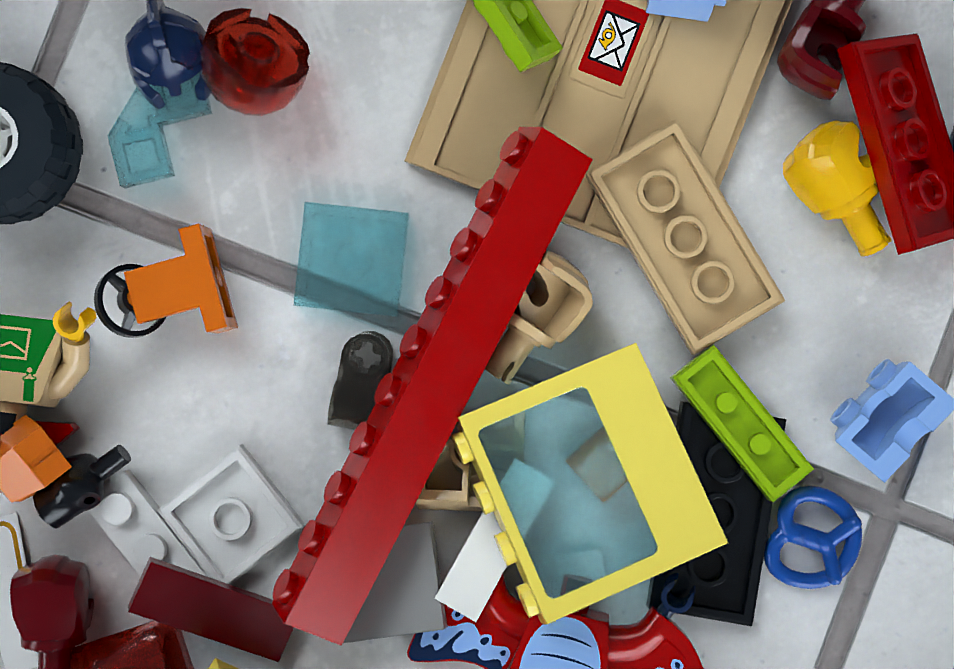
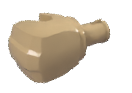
M545 251L533 275L536 287L534 292L530 296H528L526 291L524 292L507 325L508 330L497 344L485 367L486 371L508 385L511 384L512 378L534 346L540 348L543 345L552 349L556 341L562 343L578 327L592 308L593 300L588 280L577 267L555 252Z

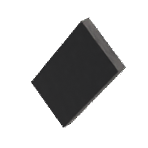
M680 401L676 430L728 543L650 579L646 606L648 609L652 606L658 609L662 603L661 593L666 579L671 574L678 573V580L673 588L670 589V592L678 598H683L689 594L690 589L694 585L696 586V591L691 608L686 612L676 614L752 626L773 502H770L691 403ZM773 417L785 432L787 419Z

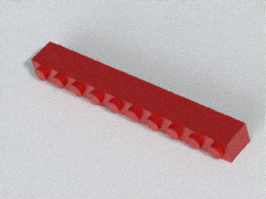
M519 127L504 142L500 151V159L502 161L493 178L485 182L479 190L475 199V207L477 209L469 225L460 230L454 238L450 247V256L452 257L443 275L438 276L429 286L425 295L426 307L418 323L412 325L404 334L399 349L401 355L392 373L386 374L379 382L374 395L376 403L367 421L360 423L353 432L349 443L350 453L341 471L333 473L327 482L323 496L325 502L316 519L310 520L302 530L298 542L299 552L290 569L283 570L276 580L272 594V605L284 624L341 646L349 633L456 426L458 417L461 416L593 160L545 128Z

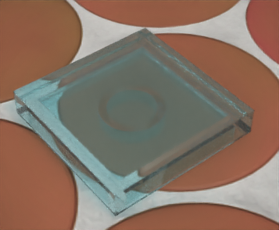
M305 202L293 305L398 317L409 213Z

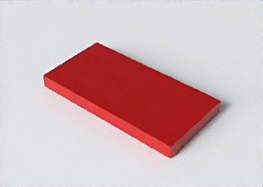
M915 33L857 41L838 48V55L898 255L954 239V152L919 35Z

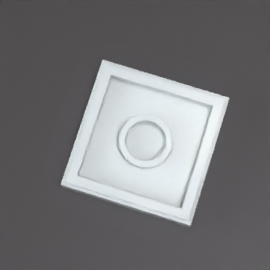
M243 444L232 450L157 509V512L206 575L230 585L305 527L304 522Z

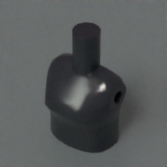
M118 444L99 459L87 453L67 457L66 460L72 467L47 487L33 495L34 505L39 516L48 525L57 529L82 512L96 507L104 497L105 480L131 461L130 454L122 445Z

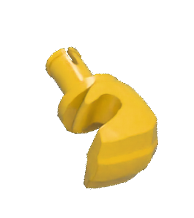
M835 120L823 123L808 133L783 162V176L796 196L814 214L820 213L823 220L841 219L858 248L860 256L872 255L885 248L892 239L886 233L870 204L873 197L879 192L869 155L866 154L858 157L860 130L853 121L840 122Z

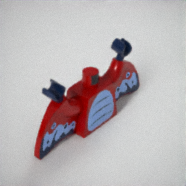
M678 573L671 574L666 579L661 593L662 603L658 609L652 606L640 621L628 625H609V614L589 609L590 605L554 622L543 624L540 622L538 615L528 617L521 601L509 593L504 575L502 574L477 622L445 605L448 628L415 633L407 650L408 658L414 662L460 661L476 664L484 669H507L511 661L510 669H704L690 639L671 619L674 613H683L691 608L696 591V586L694 585L686 597L678 598L674 596L670 589L677 582ZM564 574L559 596L591 583L593 580L582 576Z

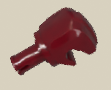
M812 0L800 15L778 54L777 64L782 76L794 86L819 99L831 100L836 95L842 79V74L838 72L842 69L837 49L851 42L860 41L863 37L866 25L858 15V12L865 0ZM818 55L825 56L832 67L821 62Z
M63 555L42 557L37 562L20 568L11 579L10 605L12 617L21 635V647L38 652V669H71V649L87 640L86 630L90 627L93 616L94 598H88L90 576L86 565Z

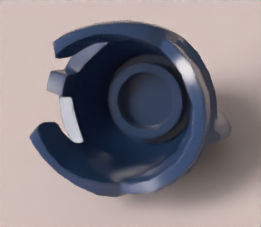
M146 0L147 12L135 22L125 36V52L133 82L142 96L152 106L161 109L165 106V102L162 96L150 85L167 87L172 97L182 95L181 84L200 72V77L195 85V94L198 100L206 101L213 90L217 76L216 53L208 34L198 21L166 7L163 0Z

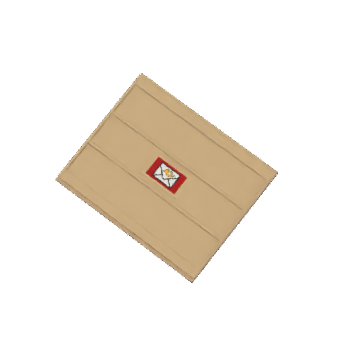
M467 0L404 160L409 164L479 191L485 182L493 178L502 161L500 159V151L504 142L519 127H543L592 158L593 160L587 170L588 172L678 119L718 188H720L793 0H727L724 7L714 5L708 22L646 13L647 0H532L563 49L551 60L521 73L513 61L505 54L502 44L485 18L476 10L473 0ZM584 176L560 223L628 249L587 178Z

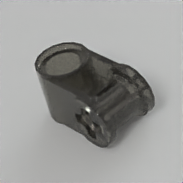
M364 331L350 338L344 345L337 380L331 395L328 425L355 430L360 423L367 421L376 403L374 395L377 386L386 374L391 373L393 347L390 340L384 334L377 331ZM367 342L373 344V353L381 355V361H375L370 365L369 369L363 367V358L355 356V350L362 349L366 346Z

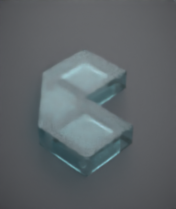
M200 72L181 84L182 95L172 97L167 87L150 85L162 96L165 102V106L161 109L152 106L136 87L107 135L121 187L126 189L175 176L163 126L212 114L209 98L206 101L198 100L195 94V85L200 77Z

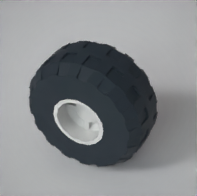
M0 62V224H15L22 221H31L43 216L45 212L54 206L56 207L66 197V193L72 184L75 183L80 171L83 140L81 139L79 129L80 124L74 111L55 88L32 72Z

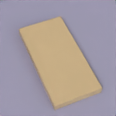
M678 119L585 174V177L691 355L697 354L785 302L783 295Z

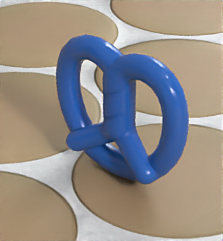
M800 486L789 491L783 497L777 513L778 528L770 535L765 546L764 561L767 569L777 580L797 588L818 589L830 585H839L842 582V578L851 570L859 555L862 543L861 519L844 498L821 487ZM803 502H817L832 509L838 514L843 523L830 532H823L796 523L793 520V516L799 504ZM845 540L843 550L839 558H837L836 546ZM790 542L820 552L825 570L816 573H803L786 567L780 560V551L783 545Z

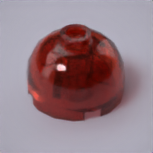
M237 8L223 11L210 21L201 47V72L206 87L221 104L230 110L244 115L265 116L285 108L296 98L310 67L307 62L310 55L308 44L297 29L273 14L269 13L266 21L258 17H250L252 9Z

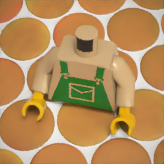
M67 302L54 314L53 320L0 314V434H4L14 426V422L27 414L28 405L55 408L59 400L67 397L89 371L90 336L85 330L95 322L97 317L96 312L92 308L87 307L79 315L78 321L71 314V302Z

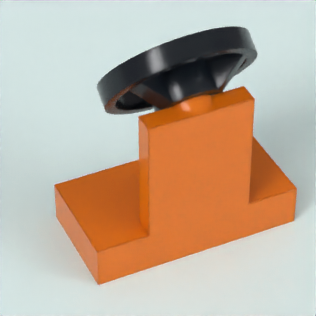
M198 223L178 229L185 252L183 256L147 266L124 264L107 272L98 282L94 293L95 310L104 326L119 336L138 338L158 329L168 316L200 308L206 332L222 333L238 328L210 228ZM124 272L125 280L117 276L116 273ZM107 281L119 292L117 295V305L124 313L121 327L109 318L103 305V290ZM135 318L137 324L156 320L148 329L131 331Z

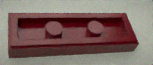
M149 557L128 604L129 613L276 662L280 661L294 627L284 624L272 605L273 599L153 557Z

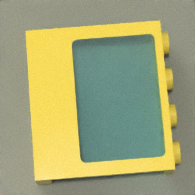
M637 343L458 417L456 426L459 432L451 435L454 446L463 465L469 462L473 463L480 482L472 485L475 495L485 515L494 512L502 531L494 535V538L505 564L508 566L515 563L524 583L516 586V590L529 618L538 615L541 623L549 624L728 543Z

